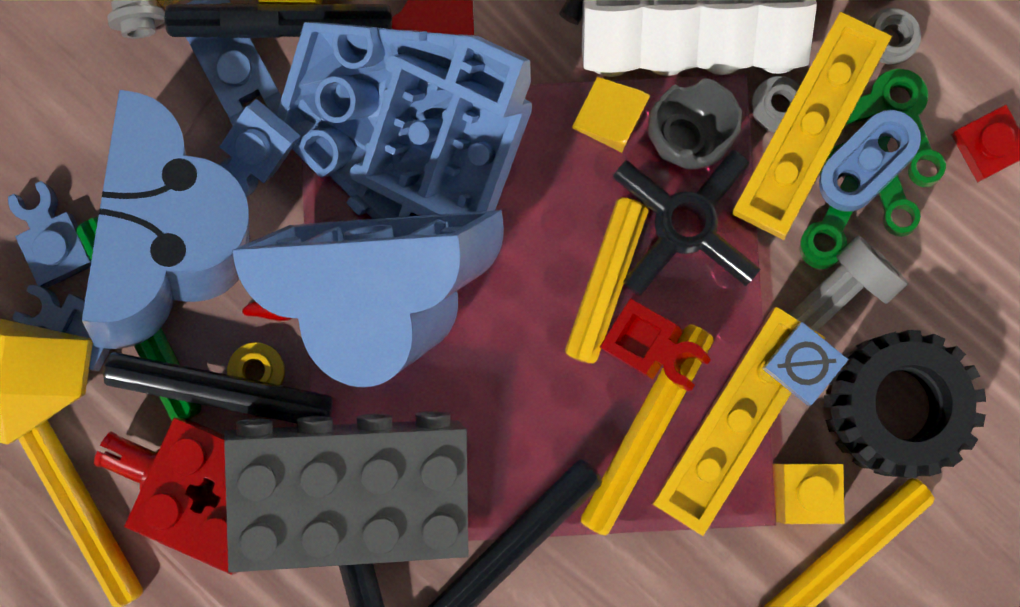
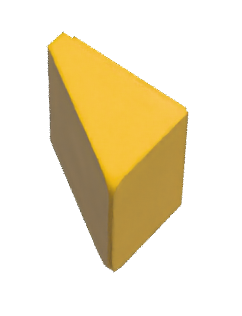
M597 77L572 128L622 153L648 103L650 95L641 90Z

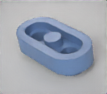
M895 110L882 111L871 117L825 163L819 179V189L824 200L833 208L848 212L859 210L870 203L916 155L920 146L921 135L915 121L907 114ZM885 136L892 137L896 140L898 149L894 152H885L879 147L878 139ZM842 176H851L857 181L858 189L853 192H845L838 186L837 180Z

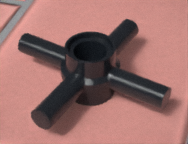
M731 150L696 193L678 192L673 195H669L627 159L622 163L612 178L656 213L655 231L658 236L657 241L623 280V284L628 289L641 296L676 253L693 254L701 250L744 286H747L755 278L761 269L716 233L718 219L714 207L749 166V162L744 156L735 150ZM678 210L693 212L700 221L699 234L686 237L677 233L672 226V213Z

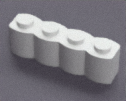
M583 0V67L586 70L595 71L597 74L607 77L620 76L626 71L638 68L651 70L653 73L663 76L675 75L682 70L695 67L720 75L731 74L738 69L751 66L760 67L770 73H787L794 68L809 65L817 2L816 0Z

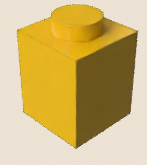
M772 464L773 521L784 524H845L843 464Z

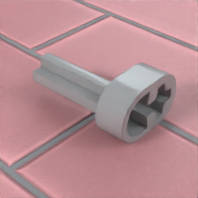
M857 235L836 255L841 265L792 310L789 315L817 332L864 287L882 302L888 304L909 283L880 252Z

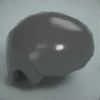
M705 78L696 85L684 88L678 87L675 84L652 107L648 121V136L662 159L686 169L704 168L718 162L735 142L741 131L742 110L733 93L714 80Z

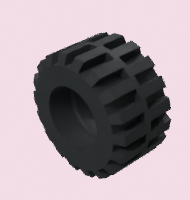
M906 330L899 333L895 331L866 340L856 345L857 348L854 351L846 353L844 356L849 360L829 383V385H832L831 394L824 395V408H831L832 419L825 421L829 432H836L840 438L835 444L841 452L850 453L854 457L852 462L861 468L872 469L875 474L892 477H930L942 473V467H954L962 461L963 458L959 454L960 451L972 450L978 441V438L971 434L973 427H984L986 414L976 413V402H986L985 389L974 390L971 380L980 377L975 365L964 367L960 362L966 354L958 346L947 348L943 346L945 338L936 334L922 336L920 330ZM901 370L914 376L924 387L929 399L927 421L920 432L910 439H899L885 429L877 415V390L882 380L893 371Z

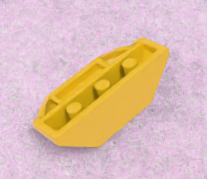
M0 319V443L8 445L15 442L86 394L93 346L91 338Z

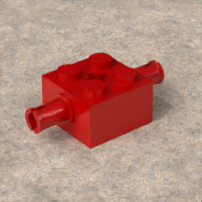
M173 418L160 449L154 452L110 431L104 437L100 446L120 454L121 457L105 451V453L97 451L94 465L108 469L140 484L139 495L124 527L228 573L224 434L190 419ZM214 482L213 493L220 497L219 504L205 507V497L200 494L201 488L205 485H212ZM231 572V573H228V574L234 575V574H236V573H238V572Z

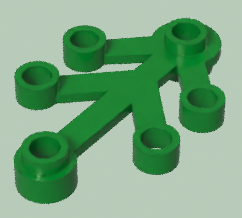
M892 69L877 78L872 87L871 94L860 97L847 124L869 119L879 112L888 110L899 111L910 116L920 130L921 142L916 155L909 164L908 175L911 181L920 187L934 186L944 175L946 162L939 152L931 149L919 117L928 102L927 86L919 75L910 70ZM896 87L904 88L909 93L910 100L905 103H897L891 98L890 90ZM888 136L878 139L879 147L885 152H889L887 144L891 137ZM845 143L834 146L828 159L834 153H836ZM921 160L931 161L936 166V175L932 177L921 175L917 170V163ZM846 175L840 188L845 192H853L858 189V183L853 177ZM897 175L879 193L885 210L883 216L885 229L894 236L904 237L916 229L920 222L921 214L918 206L906 199ZM830 206L823 221L815 222L806 228L800 240L799 250L802 259L809 266L816 269H828L840 262L836 255L847 246V238L843 230L853 211H840ZM897 209L906 210L911 216V225L907 227L897 226L892 220V212ZM819 234H827L833 238L835 247L828 252L819 251L814 245V237Z

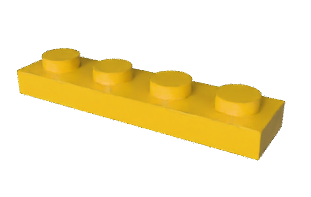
M839 12L733 210L734 216L785 240L892 38L891 35Z
M778 307L771 309L651 502L652 505L701 536H704L791 395L788 389L762 369L797 324L801 323ZM813 330L815 333H817L820 337H822L825 340L826 337Z

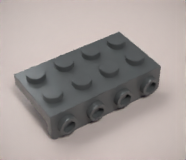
M445 411L418 412L415 414V421L392 422V415L381 413L358 415L356 417L357 424L333 425V418L327 416L298 418L297 427L273 428V421L269 419L237 421L236 429L224 431L228 573L469 557L467 429L458 420H450V413Z

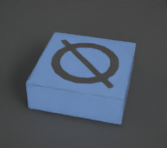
M801 322L792 330L762 369L803 403L810 406L849 359Z

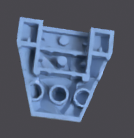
M304 22L277 116L301 135L292 149L320 178L330 176L350 196L346 204L358 216L367 213L372 219L494 211L532 112V103L525 99L531 83L530 60L475 35H455L416 30Z

